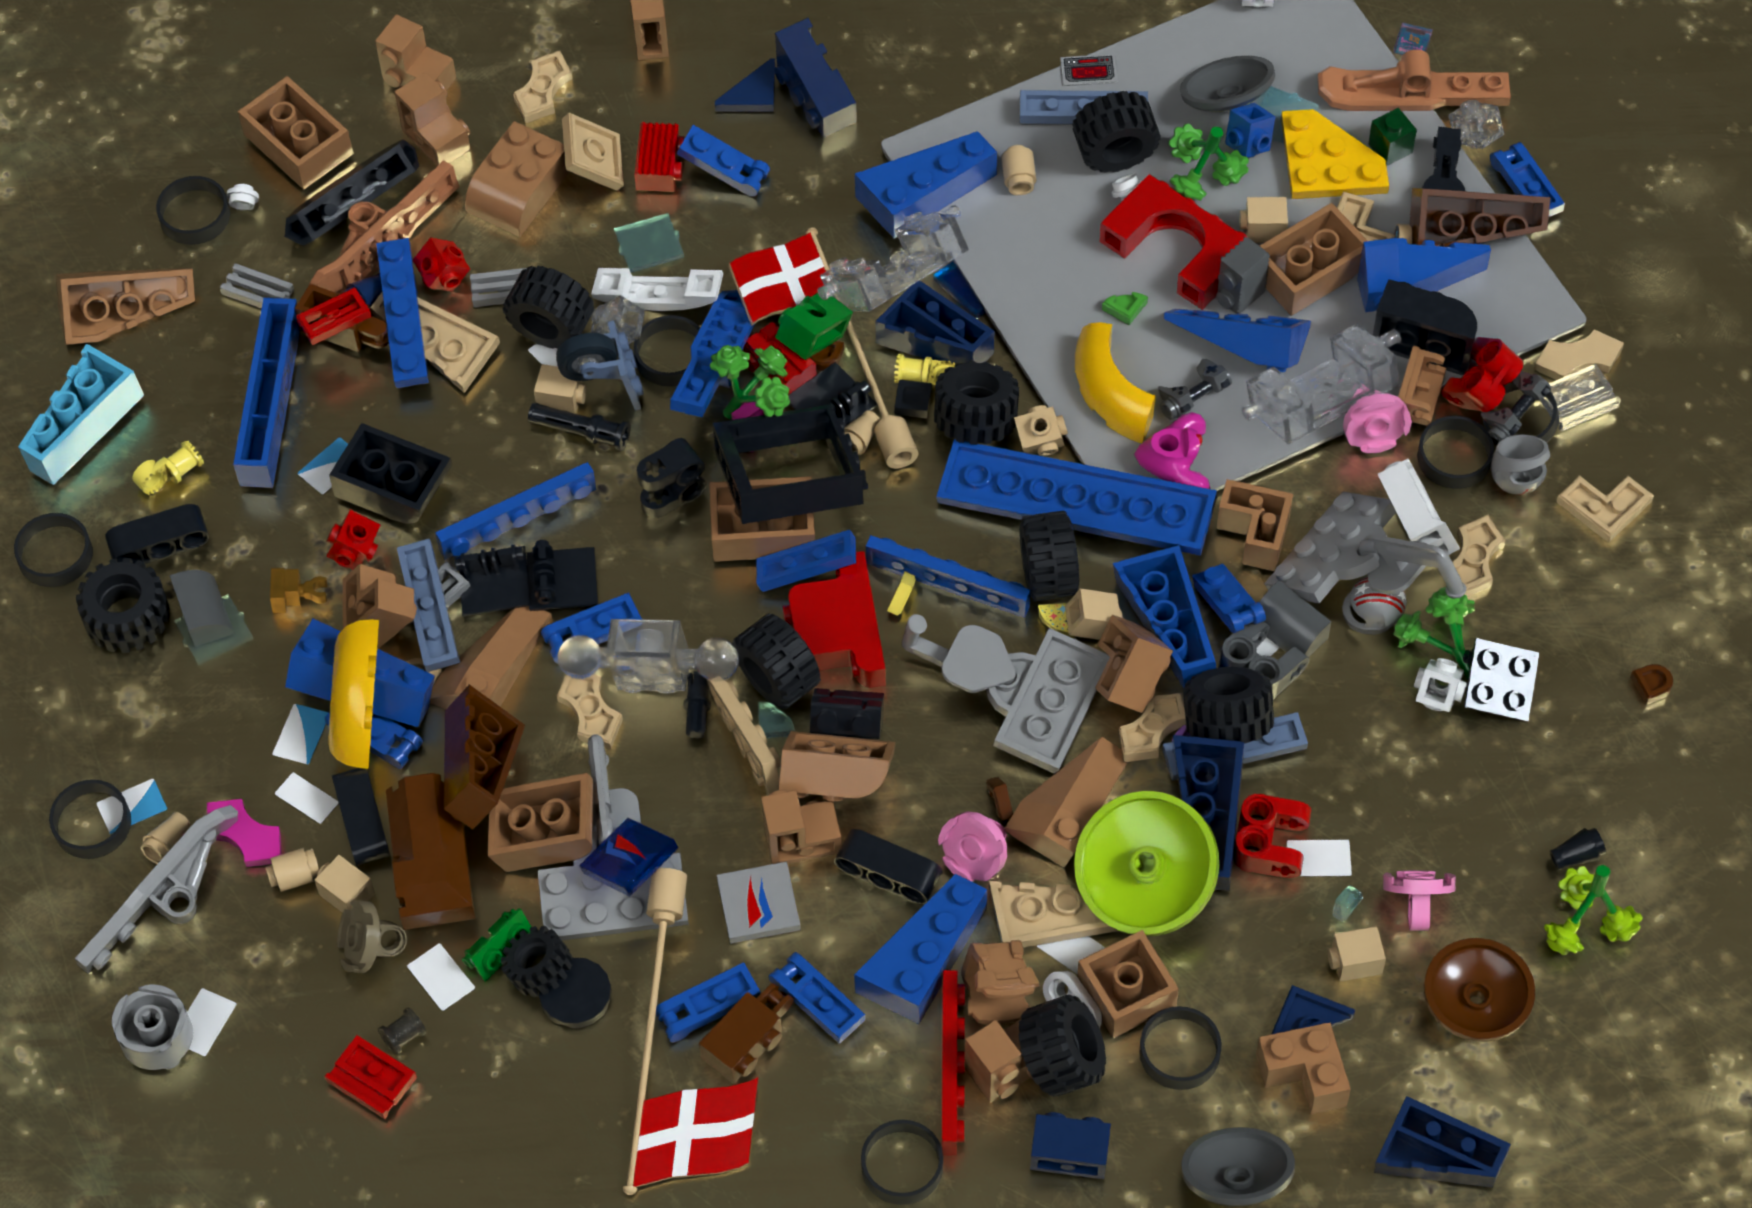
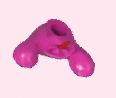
M1190 412L1181 415L1172 424L1142 442L1134 453L1140 466L1162 480L1206 489L1211 488L1208 478L1200 472L1190 470V466L1193 464L1202 445V435L1206 432V422L1200 414Z

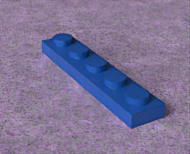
M409 238L376 243L396 388L429 383Z
M586 462L435 532L438 548L444 560L453 556H460L461 553H466L470 548L483 542L493 541L500 534L515 527H523L530 520L545 513H553L562 505L575 499L579 500L587 497L591 492L597 490L593 469Z
M870 535L865 546L866 563L901 576L906 571L915 575L918 582L1023 618L1026 617L1030 608L1031 590L1018 582H1007L993 577L988 572L968 569L956 561L942 560L930 556L921 549H910L898 545L889 538H878Z

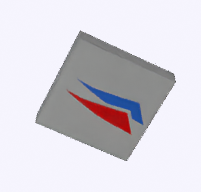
M787 861L717 875L730 944L801 930Z

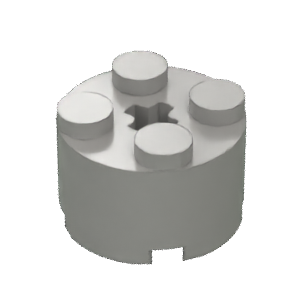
M154 984L141 986L138 988V991L129 996L126 994L115 1006L112 1015V1027L115 1037L125 1058L135 1066L148 1070L174 1068L187 1053L192 1043L193 1027L183 1002L173 990Z

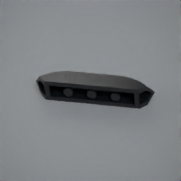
M402 139L373 155L315 194L286 218L284 237L304 246L348 218L349 209L356 203L373 201L414 173L419 168L415 147Z

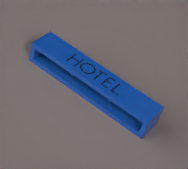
M263 298L233 463L240 486L273 488L300 336V327L295 312L296 299Z

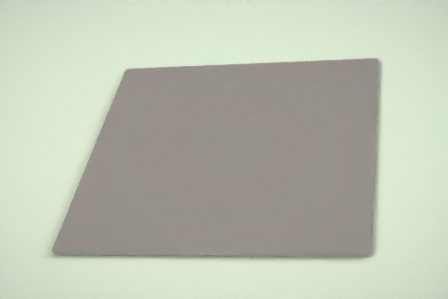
M1218 0L1088 54H1115L1118 82L1063 85L1061 66L893 135L881 142V149L889 162L976 131L997 151V175L944 207L926 220L1047 408L1053 406L1056 416L1063 415L1068 432L1064 436L1082 464L1160 479L1145 470L1137 462L1134 453L1141 443L1130 440L1106 425V421L1095 410L1091 411L1080 392V386L1075 373V351L1080 332L1089 323L1103 322L1113 324L1110 353L1116 367L1134 386L1155 395L1154 416L1145 440L1177 419L1169 420L1163 414L1160 404L1164 400L1161 399L1158 386L1168 388L1186 386L1188 390L1203 381L1197 372V366L1202 359H1208L1217 365L1223 366L1228 371L1232 380L1230 386L1218 393L1212 390L1193 402L1194 407L1186 412L1200 414L1206 422V432L1202 435L1203 442L1193 464L1190 466V470L1200 472L1208 478L1211 490L1218 491L1223 489L1226 479L1234 481L1243 480L1345 434L1343 429L1344 417L1351 406L1354 405L1355 394L1361 389L1374 388L1383 394L1388 393L1398 397L1409 359L1370 348L1376 311L1365 312L1357 282L1358 273L1344 285L1292 316L1266 288V291L1240 313L1248 314L1251 317V321H1256L1258 318H1268V316L1311 320L1310 330L1298 364L1287 368L1286 372H1270L1266 370V365L1252 363L1164 319V312L1172 309L1201 310L1177 294L1178 274L1202 249L1199 242L1192 235L1177 229L1156 231L1147 236L1125 259L1099 242L1100 223L1122 202L1120 197H1113L1111 193L1114 190L1112 182L1130 174H1136L1138 180L1143 181L1150 174L1158 180L1165 181L1174 190L1170 179L1175 174L1180 176L1188 175L1192 168L1195 169L1205 151L1204 147L1200 152V158L1198 160L1191 159L1189 163H1184L1180 158L1173 157L1171 154L1173 148L1169 146L1168 142L1173 137L1176 127L1182 128L1184 124L1189 123L1194 129L1202 131L1200 139L1207 140L1212 127L1218 126L1223 130L1219 148L1223 153L1229 152L1231 154L1234 151L1225 144L1230 112L1218 113L1195 109L1183 101L1180 93V86L1183 80L1193 71L1213 61L1234 56H1258L1269 60L1274 66L1275 79L1272 85L1262 96L1254 101L1276 116L1270 151L1257 154L1254 157H1247L1249 159L1246 165L1249 168L1248 173L1241 177L1239 183H1230L1227 186H1223L1219 180H1215L1212 177L1215 171L1213 164L1218 161V156L1215 153L1210 154L1201 170L1202 177L1199 180L1202 189L1207 194L1201 201L1195 199V203L1208 213L1220 217L1225 224L1234 230L1241 231L1246 234V230H1240L1239 216L1240 210H1246L1247 197H1286L1287 229L1330 203H1333L1337 208L1341 196L1291 199L1281 113L1282 111L1314 109L1371 149L1368 141L1372 120L1390 111H1347L1331 107L1318 94V73L1329 66L1345 70H1385L1396 67L1398 60L1353 0H1274L1273 7L1242 6V0ZM1020 90L1148 91V102L1161 135L1159 146L1153 150L1154 153L1150 157L1144 159V162L1136 164L1127 170L1123 169L1119 172L1109 171L1106 173L1099 170L1094 171L1089 166H1086L1083 161L1072 124L1020 123ZM1434 110L1402 111L1417 129L1413 153L1386 166L1389 180V191L1387 194L1357 195L1374 201V206L1366 226L1394 234L1397 224H1409L1412 188H1422L1426 179L1433 175L1435 168L1433 166L1435 153L1433 140L1436 137L1438 127H1446ZM1014 145H1022L1029 148L1034 156L1037 181L1034 184V190L1026 195H1013L1004 184L1001 156L1003 152ZM1461 147L1455 170L1457 171V178L1465 187V191L1495 193ZM1526 234L1474 243L1490 245L1491 253L1487 270L1437 291L1465 303L1473 311L1477 320L1476 337L1501 339L1518 356L1548 343L1549 340H1555L1573 332L1586 324L1587 318ZM1132 292H1137L1148 296V303L1130 325L1102 310V303L1113 295L1117 297L1132 295ZM1216 297L1201 310L1218 312L1220 319H1224V315L1236 314L1231 309L1221 306ZM1472 358L1470 360L1469 369L1474 366H1478L1476 361H1474ZM1446 371L1441 390L1449 378H1461L1463 375Z

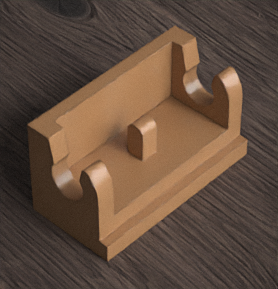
M1413 346L1398 397L1406 404L1413 423L1428 426L1432 421L1446 373L1445 367L1429 362L1443 364L1445 358L1440 354L1419 349L1420 347Z

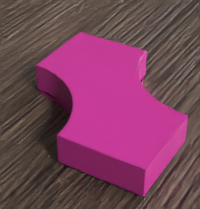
M242 799L207 803V814L231 805L238 811V821L228 830L217 835L216 841H225L238 848L244 856L246 867L272 864L271 857L282 854L279 826H267L253 820L247 814Z

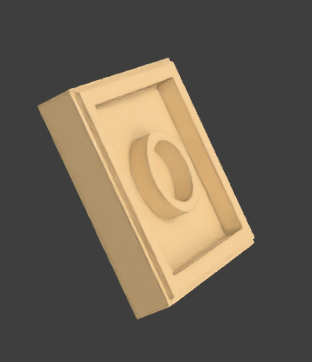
M567 113L562 118L566 170L618 191L624 186L620 134L574 114Z

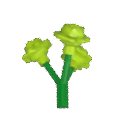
M1600 865L1596 868L1595 874H1590L1584 866L1578 867L1577 870L1574 868L1566 870L1565 877L1558 882V887L1564 890L1560 893V899L1569 902L1572 908L1577 911L1573 917H1568L1564 924L1550 922V924L1544 925L1543 928L1547 932L1548 937L1546 942L1553 951H1557L1561 955H1567L1570 952L1577 953L1584 949L1576 932L1581 926L1580 919L1587 909L1592 907L1596 897H1601L1607 907V916L1602 918L1604 925L1600 927V933L1606 935L1610 942H1615L1616 940L1628 941L1640 930L1639 922L1643 918L1642 915L1635 912L1633 906H1627L1623 909L1614 905L1605 890L1611 873L1609 867Z

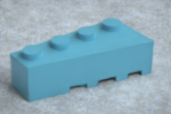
M87 343L81 351L82 358L78 364L72 365L66 373L67 380L61 390H55L49 399L51 405L45 414H39L18 446L30 472L52 485L66 474L144 396L133 370Z

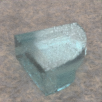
M758 702L759 725L762 727L766 738L788 737L790 731H794L791 718L783 711L776 708L772 703Z
M1352 885L1345 888L1335 900L1332 916L1341 922L1346 921L1363 899V892Z

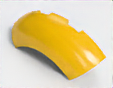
M1103 322L1089 323L1082 328L1075 351V373L1080 386V392L1091 411L1095 410L1106 421V425L1130 440L1142 443L1153 420L1155 395L1134 386L1116 367L1110 353L1113 324Z
M375 619L358 620L347 625L338 634L334 651L328 733L329 750L336 760L347 766L369 769L379 620Z

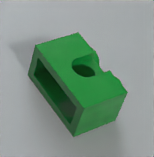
M821 290L812 297H805L799 305L794 308L789 307L781 314L778 320L780 326L775 338L801 358L807 360L844 336L853 311L825 290Z

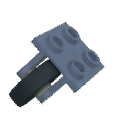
M614 320L608 322L610 333L579 334L567 339L558 347L556 352L557 366L565 378L574 381L622 379L635 411L641 409L639 396L644 395L639 376H636L635 368L638 367L633 350L630 349L625 331L619 333Z

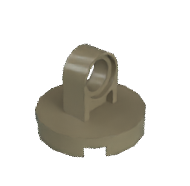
M352 900L350 902L352 909H344L338 928L337 945L338 948H344L346 959H340L341 966L345 971L365 973L372 967L376 956L391 957L403 951L407 943L405 931L394 922L379 920L377 909L372 902ZM388 930H395L397 934L395 943L390 947H382V935Z

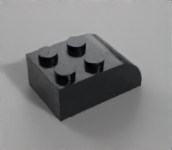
M1388 279L1376 311L1370 348L1409 359L1413 346H1417L1421 350L1437 353L1445 358L1443 364L1429 363L1445 367L1446 371L1464 375L1470 365L1477 332V320L1473 311L1465 303L1455 298L1445 296L1437 291H1428L1414 287L1406 282Z
M361 423L330 472L329 477L335 497L402 523H415L422 516L450 470L452 460L448 456Z

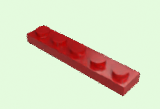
M943 970V1156H957V1143H964V1120H957V1108H964L965 1085H957V1073L965 1074V1051H957V1039L965 1040V1017H957V1006H965V984H958V970Z

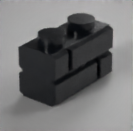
M815 688L811 701L810 733L880 739L883 727L884 693L834 690L832 692L830 689Z

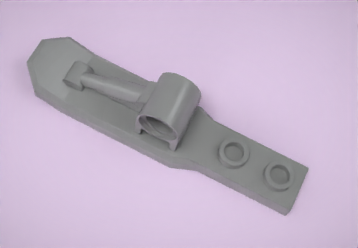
M228 805L196 820L136 887L119 910L75 958L77 965L88 974L94 968L100 970L111 958L112 953L110 950L119 940L122 943L125 942L133 934L137 927L134 923L150 906L154 907L175 924H184L192 920L196 914L197 891L207 865L206 859L211 845L216 841L217 835L228 830L238 821V811L231 805ZM182 897L190 902L188 908L183 912H174L169 908L175 898Z

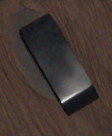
M186 504L112 527L105 534V539L112 559L123 562L124 558H131L133 564L138 560L147 564L201 547L209 540V533L200 507L195 504Z
M356 768L332 775L355 865L359 866L391 857L367 769Z
M851 829L834 859L835 865L843 872L918 904L927 903L943 873L942 868L934 861L859 829Z

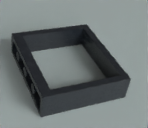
M831 404L785 411L781 416L773 415L772 417H766L765 415L713 423L715 454L742 524L864 504L863 490H868L865 469L860 470L857 451L852 452L851 437L849 433L845 434L842 417L837 418ZM825 439L840 473L838 476L752 489L739 453Z

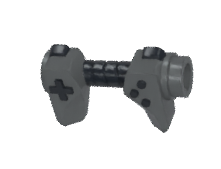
M1202 359L1197 366V372L1203 381L1188 390L1186 386L1173 388L1158 386L1161 399L1164 400L1160 404L1163 414L1169 420L1178 418L1194 407L1193 402L1212 390L1218 393L1232 384L1228 371L1221 365H1217L1208 359Z
M1521 370L1520 374L1513 380V383L1523 395L1510 410L1506 407L1499 411L1481 413L1482 418L1492 427L1488 431L1492 438L1500 442L1502 439L1513 436L1520 429L1522 423L1519 420L1528 408H1530L1535 400H1543L1552 389L1551 385L1544 378Z

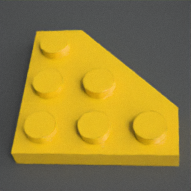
M1314 109L1282 111L1281 125L1291 199L1342 196L1343 191L1354 195L1388 193L1389 180L1386 160Z

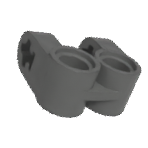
M1252 622L1245 625L1244 630L1233 633L1223 642L1218 668L1241 667L1264 673V676H1268L1270 683H1272L1274 700L1302 674L1310 658L1297 647L1291 648L1278 660L1271 656L1259 655L1257 647L1267 637L1270 626L1265 622L1257 625Z

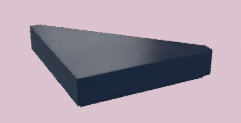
M770 58L715 100V112H774L775 58Z
M1292 985L1271 1035L1330 1022L1331 1026L1334 1027L1352 1020L1355 1009Z

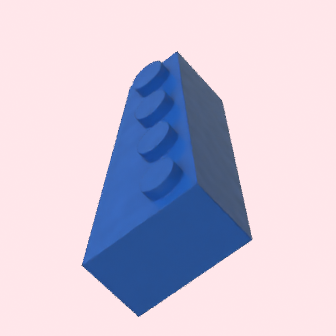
M976 131L855 173V197L893 238H896L997 175V151Z
M1180 546L1113 563L1116 584L1143 626L1147 627L1173 651L1170 656L1169 666L1182 687H1185V683L1191 680V677L1207 670L1216 669V661Z
M314 618L311 620L291 652L286 688L331 701L335 643L341 631ZM377 649L373 714L419 727L429 708L435 675Z
M955 874L854 974L855 993L920 1024L943 984V970L952 969L987 909V889Z

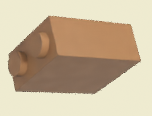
M629 0L638 60L669 57L663 0Z

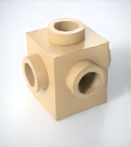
M1045 405L1035 406L1028 409L1027 414L1014 417L1024 453L1048 456L1058 452L1059 447L1065 446L1062 436L1068 434L1063 415L1056 416L1053 406L1049 408Z

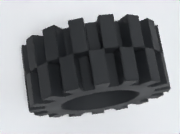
M536 926L530 927L529 934L525 930L519 932L521 938L516 940L513 937L509 941L512 947H505L503 950L506 957H501L502 971L523 995L527 996L529 993L532 997H538L539 990L543 995L548 994V987L552 985L556 989L560 986L557 980L560 978L565 981L568 975L564 970H571L572 964L569 962L572 960L570 950L553 929L549 930L546 926H541L540 930ZM546 954L540 963L528 968L535 958Z

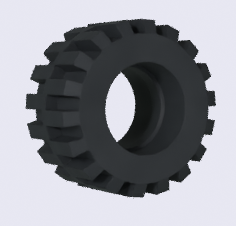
M1112 92L1103 97L1095 98L1093 102L1083 106V110L1078 111L1075 115L1076 119L1072 123L1073 132L1085 165L1094 171L1099 170L1103 173L1127 170L1136 164L1144 162V159L1150 157L1154 153L1153 150L1158 148L1159 140H1161V135L1149 102L1143 95L1139 96L1136 92Z
M530 266L527 269H523L503 304V313L506 315L507 321L512 324V327L527 339L548 348L558 349L567 339L582 334L595 307L588 291L576 280L552 268Z
M969 361L966 364L958 363L955 364V367H948L944 370V373L938 376L935 386L934 422L937 423V428L945 432L944 435L948 438H955L956 441L961 443L967 441L970 444L977 445V443L991 444L992 441L1003 440L1004 436H1009L1013 432V428H1016L1014 417L1018 416L1020 388L1018 387L1017 379L1013 378L1011 372L1003 371V367L993 366L988 362L976 363V361Z
M1065 511L1023 516L1019 527L1020 549L1027 589L1031 590L1030 596L1034 601L1074 596L1079 588L1080 577L1076 541L1069 516Z
M124 558L123 562L111 559L109 560L110 564L104 566L101 563L95 566L97 571L94 573L89 571L84 576L86 582H80L78 587L80 594L76 595L77 609L90 639H94L96 645L101 648L106 645L107 650L111 652L121 648L122 653H127L133 647H136L138 651L144 648L143 644L148 641L152 644L157 640L156 633L162 634L165 630L164 623L169 621L170 616L168 613L170 609L161 580L153 568H146L145 563L139 560L133 564L131 558ZM126 598L138 599V602L126 611L116 613L108 611L119 600Z
M766 614L733 639L734 654L746 678L766 700L781 709H787L821 681L818 664L806 642L792 626L774 614Z
M1221 667L1197 674L1185 683L1183 695L1186 730L1190 733L1191 737L1241 741L1246 744L1267 735L1274 726L1272 683H1270L1268 676H1264V673L1241 667Z
M1064 995L1027 1008L1022 1013L1021 1020L1019 1021L1021 1053L1028 1071L1042 1091L1048 1092L1053 1097L1061 1096L1094 1085L1102 1080L1106 1064L1105 1045L1097 1021L1084 1002L1082 1003L1076 996Z

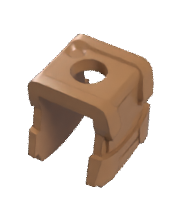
M1021 940L986 944L970 943L961 969V976L965 987L969 990L970 998L967 999L968 1016H972L977 1023L990 1024L995 1020L999 1024L1016 1022L1021 1019L1022 1013L1027 1008H1030L1024 996L1033 994L1034 988L1039 987L1040 984L1032 968L1027 967L1022 958L1024 949Z

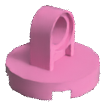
M1364 388L1355 394L1354 405L1351 406L1344 417L1343 429L1348 443L1352 447L1353 445L1360 447L1361 452L1380 453L1397 445L1395 440L1401 437L1403 433L1405 436L1409 433L1412 420L1406 404L1399 397L1388 393L1383 394L1378 389Z
M967 811L955 815L941 828L938 843L939 845L942 844L945 856L942 858L944 864L954 875L957 874L971 882L974 880H983V882L990 880L1004 867L1007 858V843L1005 841L1007 835L1003 831L1004 827L997 821L977 812Z
M1409 870L1396 871V878H1394L1392 873L1387 872L1383 875V890L1408 894L1409 930L1429 931L1430 894L1455 892L1456 875L1445 873L1444 879H1436L1435 871Z

